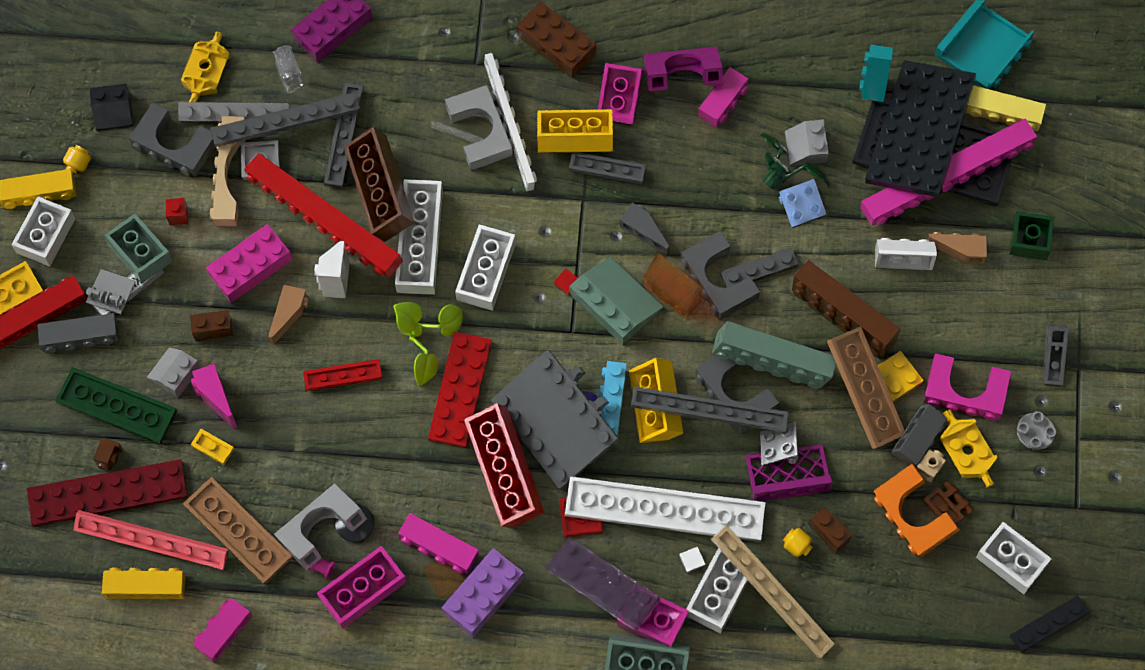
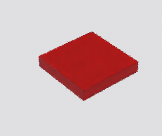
M567 498L559 499L564 538L603 533L601 521L565 516Z

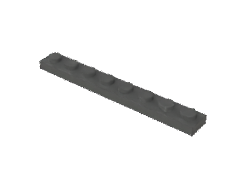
M354 92L210 129L215 147L360 112V106Z
M635 386L633 388L632 408L783 433L786 431L788 412Z

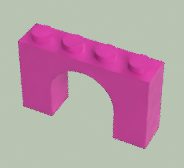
M935 354L923 402L930 404L932 407L941 406L947 410L951 409L952 412H966L969 416H983L990 421L1000 420L1011 371L992 367L986 391L976 398H964L958 395L950 384V374L954 358Z

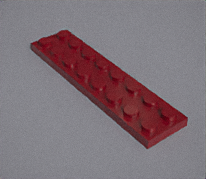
M181 459L27 488L32 527L73 520L76 518L78 510L100 515L188 498L183 461Z

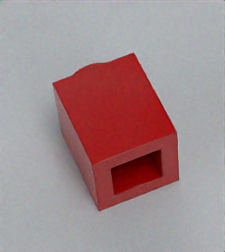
M165 199L166 218L169 225L188 224V206L185 199Z

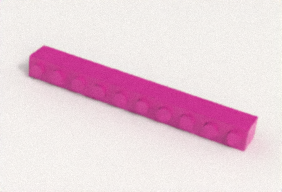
M1026 118L953 154L942 191L946 192L953 185L966 182L972 175H980L986 168L990 166L996 167L1002 160L1014 158L1018 152L1022 150L1027 151L1034 147L1037 135ZM886 188L862 200L860 208L871 226L875 224L881 225L887 221V218L893 215L894 217L899 216L905 209L909 207L914 208L925 199L930 200L934 196Z

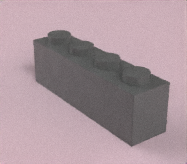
M114 313L38 324L39 346L43 352L54 353L62 349L74 350L76 347L82 346L90 348L96 344H113L119 341L117 318Z

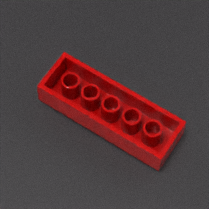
M497 403L464 419L501 526L512 529L544 514V509L508 408Z

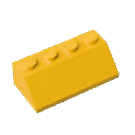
M654 358L629 370L632 394L634 386L677 393L673 364L670 360ZM635 408L640 443L670 440L684 434L681 415Z

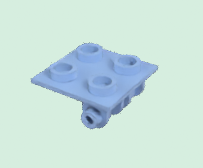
M814 179L779 192V201L784 205L791 227L826 215Z

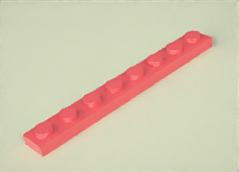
M81 510L76 512L74 531L222 570L226 566L228 549Z

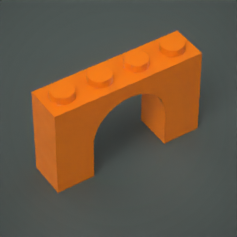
M911 464L873 492L876 494L874 499L880 507L884 506L887 510L885 515L891 523L895 522L899 527L896 530L902 539L906 538L909 541L908 548L913 555L918 554V556L923 557L960 531V529L947 512L922 527L911 526L904 520L902 515L903 501L911 492L926 483L917 468Z

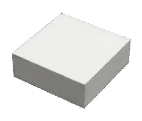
M698 547L679 554L686 573L705 566Z

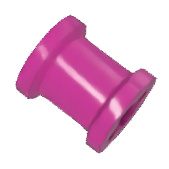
M321 558L309 569L311 571L316 570L324 574L325 578H329L336 563Z

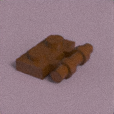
M946 481L942 485L947 490L945 493L938 487L925 497L923 502L937 518L947 512L957 525L964 519L960 511L964 510L970 515L974 509L970 506L967 498L964 499L958 492L959 489L949 481ZM950 497H953L958 503L957 506L949 500Z

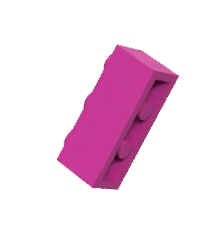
M729 67L723 75V84H717L699 107L698 117L716 128L720 123L723 124L728 117L727 113L730 109L734 110L737 106L739 97L741 95L744 96L748 91V78Z
M233 598L221 605L218 615L216 617L213 616L208 621V627L203 633L200 632L194 639L195 643L193 645L196 650L213 663L218 660L252 618L250 611Z

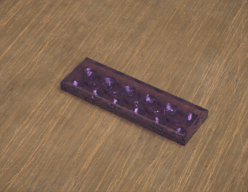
M571 537L565 541L545 567L547 571L635 631L638 630L661 600L659 596Z

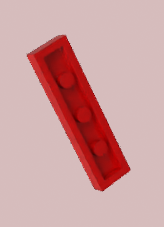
M379 359L303 371L306 392L382 380Z

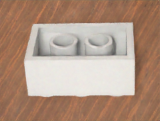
M890 238L877 239L875 268L932 270L937 256L935 242L925 239L919 241H911L909 239L891 240Z
M340 241L319 257V264H315L314 273L317 276V283H319V290L322 291L323 297L346 298L350 262L344 241Z

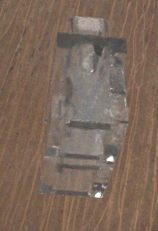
M284 45L273 51L276 59L274 63L286 93L304 88L301 78L302 73L291 46Z

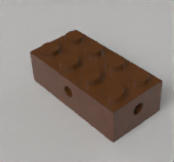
M541 1L516 26L517 36L571 78L596 54L595 42Z

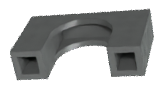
M152 103L129 137L132 148L138 152L143 151L154 160L159 159L170 168L175 167L186 176L192 175L196 177L215 148L211 131L199 126L185 147L177 150L166 149L159 144V137L171 117L167 109Z
M721 231L681 252L680 260L683 269L689 271L692 283L698 285L699 293L703 300H707L710 304L711 313L714 316L717 315L719 320L758 300L760 296V291L751 277L728 288L714 286L708 281L705 275L707 267L730 253V245Z
M715 355L696 368L695 379L700 386L703 385L706 388V393L710 399L774 410L779 408L778 400L768 388L754 398L744 402L734 401L725 395L721 386L723 380L743 366L736 364L733 360H723ZM730 424L734 431L738 430L740 434L751 428Z

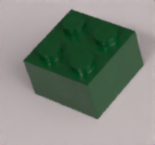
M1016 211L1012 225L1009 255L1047 260L1051 251L1054 217Z

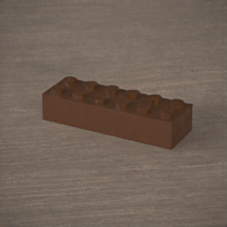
M372 127L344 147L371 233L386 242L415 222L387 136L375 127Z
M810 260L794 276L793 294L799 299L803 298L813 310L820 311L826 320L836 323L844 333L861 326L874 356H879L883 359L897 342L900 331L899 327Z

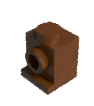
M101 438L93 458L98 465L97 467L106 471L112 469L113 464H116L118 461V452H122L123 448L118 442Z

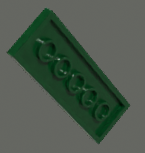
M74 367L71 368L55 400L57 404L160 445L177 413L175 407Z

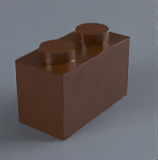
M228 310L190 315L191 331L195 341L233 336L232 319Z
M826 507L822 508L810 519L809 527L835 554L850 542L852 534Z

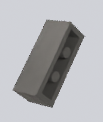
M930 404L920 406L891 453L907 466L911 464L914 466L918 465L924 458L926 450L934 444L935 440L933 439L943 430L944 422L947 418Z

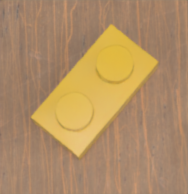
M200 429L190 444L194 449L225 465L235 450L233 446L203 429Z

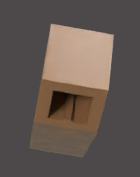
M934 232L928 236L927 240L935 242L936 249L963 263H985L987 257L986 236H981L978 233L962 235L961 233L943 234L941 232Z

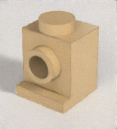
M929 450L916 467L921 476L930 483H932L946 461L943 459L944 455L937 450ZM929 460L935 463V465H931Z

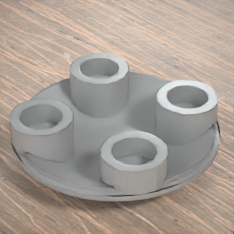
M1039 411L1023 416L1017 424L1019 440L1030 449L1041 450L1051 445L1056 435V429L1051 420Z

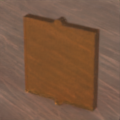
M435 562L423 568L439 599L450 593L454 594L465 581L463 574L453 571L451 565L447 563L441 565Z

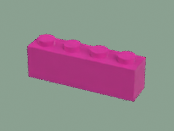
M411 513L398 532L401 543L408 547L412 545L418 548L417 551L425 556L429 554L435 557L434 560L441 565H445V563L450 565L451 569L458 574L464 573L468 575L479 557L478 549Z

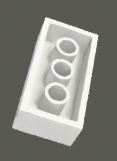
M483 225L478 226L455 291L457 301L493 311L516 245L515 234Z
M719 548L686 610H689L688 618L721 634L748 580Z

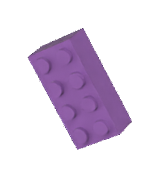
M493 548L442 606L443 614L474 638L524 580V572Z

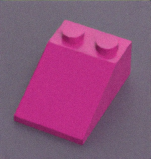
M605 63L598 110L612 109V121L633 124L645 69Z
M212 364L192 371L194 378L191 379L197 397L201 395L203 401L233 429L237 428L215 365Z
M634 586L617 619L618 627L632 634L671 647L689 610L638 586Z

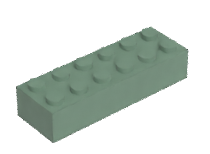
M729 321L717 332L712 354L717 355L720 359H730L738 365H749L757 371L771 372L773 376L786 377L794 383L802 382L808 384V387L813 389L823 387L832 378L836 363L831 354Z

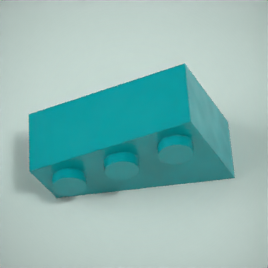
M870 45L869 52H865L864 63H867V66H863L861 77H864V80H860L859 91H862L861 99L884 102L893 48Z

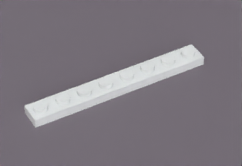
M492 53L485 54L484 64L502 114L503 122L506 123L508 129V137L512 139L514 144L513 152L526 191L534 190V184L537 182L536 174L534 171L531 172V160L524 151L526 150L525 141L520 139L519 136L521 133L520 126L514 121V108L510 107L508 103L510 97L508 91H505L503 87L505 85L504 78L498 72V60L494 59Z

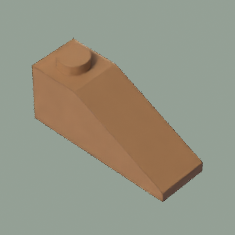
M283 285L268 335L270 344H275L303 314L304 308L308 307L310 298L305 289Z

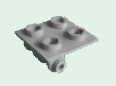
M101 269L93 287H89L86 291V294L89 295L86 303L121 315L136 281Z
M796 422L788 423L785 433L771 430L760 432L762 466L787 459L790 464L796 463V460H798Z

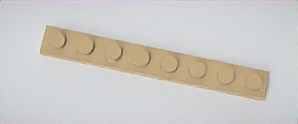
M728 525L724 526L711 539L818 658H821L834 645L833 641Z

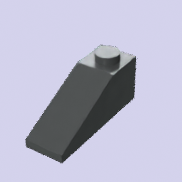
M632 202L620 219V227L667 256L669 254V245L645 207Z
M1046 323L1043 384L1063 385L1069 328L1066 325Z

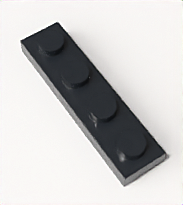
M1077 595L1012 633L1010 638L1020 653L1087 615L1089 611Z

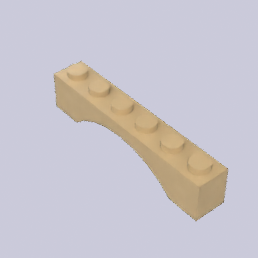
M222 116V122L218 126L244 120L245 118ZM245 140L216 147L217 151H219L218 157H215L217 174L213 175L215 191H212L211 200L214 202L213 208H210V219H213L215 226H238L239 208L229 192L227 174L234 154Z

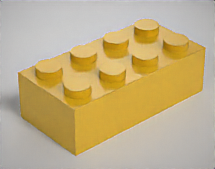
M612 109L538 110V152L613 151Z

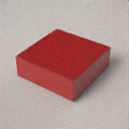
M565 269L554 281V285L569 295V286L578 277Z

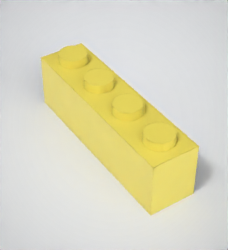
M974 86L966 113L973 117L987 118L992 122H1003L1009 126L1026 118L1033 131H1039L1046 104Z

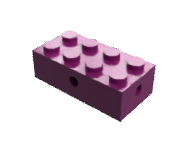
M326 0L291 29L293 39L318 63L372 19L371 8L363 0Z

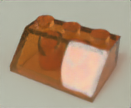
M658 253L643 276L644 287L649 292L656 293L663 303L670 304L677 314L684 315L687 318L701 303L703 288Z

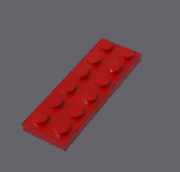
M454 332L428 441L467 448L469 432L464 419L475 414L492 339Z

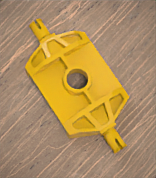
M215 32L213 41H200L193 47L181 79L182 85L192 92L189 102H197L199 96L217 94L218 83L227 59H230V53L219 44L223 36L221 32L219 34ZM202 63L210 64L207 69L200 68Z
M951 409L948 412L945 411L943 414L947 418L949 425L940 440L963 478L982 477L986 487L992 486L994 482L989 476L988 471L998 457L993 455L976 426V420H957ZM969 446L973 449V453L967 455L963 452L962 448Z

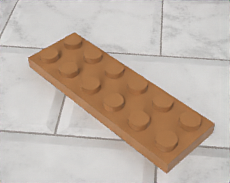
M861 326L828 340V345L872 449L901 437L905 430Z
M212 477L183 503L184 507L264 585L293 558Z

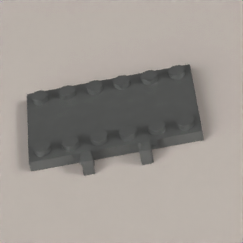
M547 350L495 395L491 401L494 405L498 403L508 408L519 438L559 489H563L570 482V477L578 476L615 444L619 437L601 416L604 413L602 409L609 404L608 400L604 396H600L594 402L592 400L589 401L578 387L579 383L577 381L586 374L582 367L577 366L572 371H566L553 353Z

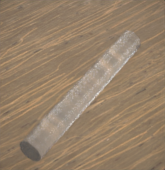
M433 120L430 124L431 128L473 143L484 140V138Z

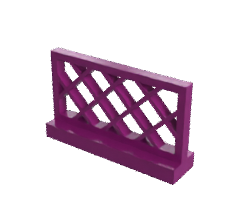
M823 444L798 448V455L802 457L798 464H790L787 459H784L778 467L772 463L767 464V466L775 470L770 477L762 472L766 465L761 466L759 470L751 465L753 460L761 461V453L746 455L753 501L760 502L831 491L832 482L827 468ZM816 451L820 453L817 461L808 457V455ZM804 460L813 464L809 471L800 466ZM785 463L794 467L790 474L781 469ZM818 467L824 471V476L816 477L812 472ZM799 470L805 476L803 479L797 480L793 477V474ZM777 473L786 477L783 482H777L773 478ZM758 475L767 480L764 485L755 486V479Z

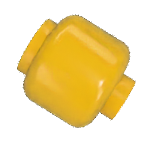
M78 145L70 147L63 158L64 164L67 165L66 169H71L75 174L77 171L84 172L91 160L89 151Z
M800 528L791 529L783 539L785 542L784 548L795 557H800L802 554L806 556L813 548L810 545L812 542L811 536Z

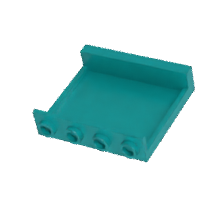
M976 0L937 46L935 56L956 70L976 73L975 83L981 88L991 90L993 87L997 88L1003 74L1007 75L1010 72L1012 63L1020 60L1023 55L1022 51L1032 45L1034 32L1025 33L985 6V0Z

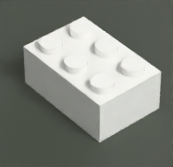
M37 197L12 243L15 252L50 267L76 219L72 210Z
M1004 522L993 533L976 557L1023 594L1027 592L1051 560L1049 556Z

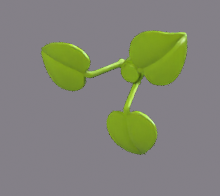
M402 302L393 306L400 332L410 336L409 340L413 341L424 351V353L417 355L414 362V375L418 386H422L434 377L438 370V360L434 354H429V351L415 337L422 334V328H441L443 336L449 337L454 335V332L459 330L463 319L462 310L456 305H446L441 309L438 317L439 325L417 323L422 318V309L416 303Z

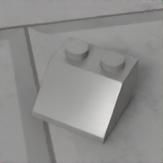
M823 119L804 121L785 131L790 166L805 165L806 162L809 164L827 163L828 147Z
M169 347L147 376V379L176 398H179L191 382V379L194 378L192 371L200 369V366L196 359L182 350Z

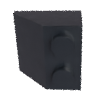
M126 83L89 88L96 131L133 126L131 96Z

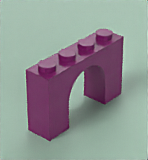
M717 47L644 54V68L649 92L668 90L667 76L680 70H692L700 73L705 86L723 84V68Z

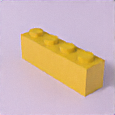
M66 169L0 180L1 207L13 209L21 205L31 206L37 197L51 202L58 199L69 200L71 197H77L75 177L72 170Z
M110 568L109 571H103L102 595L105 599H184L186 576L178 568H170L168 571H161L158 568H150L149 571H141L139 568H130L129 571H121L120 568Z

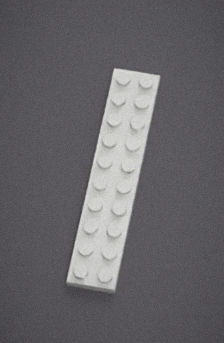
M570 477L565 516L715 536L724 526L728 525L739 539L761 542L765 502Z

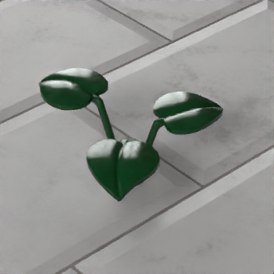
M764 132L760 134L769 145L777 150L776 157L769 152L765 154L767 168L770 169L769 173L762 180L765 185L774 190L780 182L784 183L786 179L804 169L825 182L828 188L830 187L824 173L807 162L805 165L790 172L789 168L779 160L782 152L787 153L785 145L777 138Z

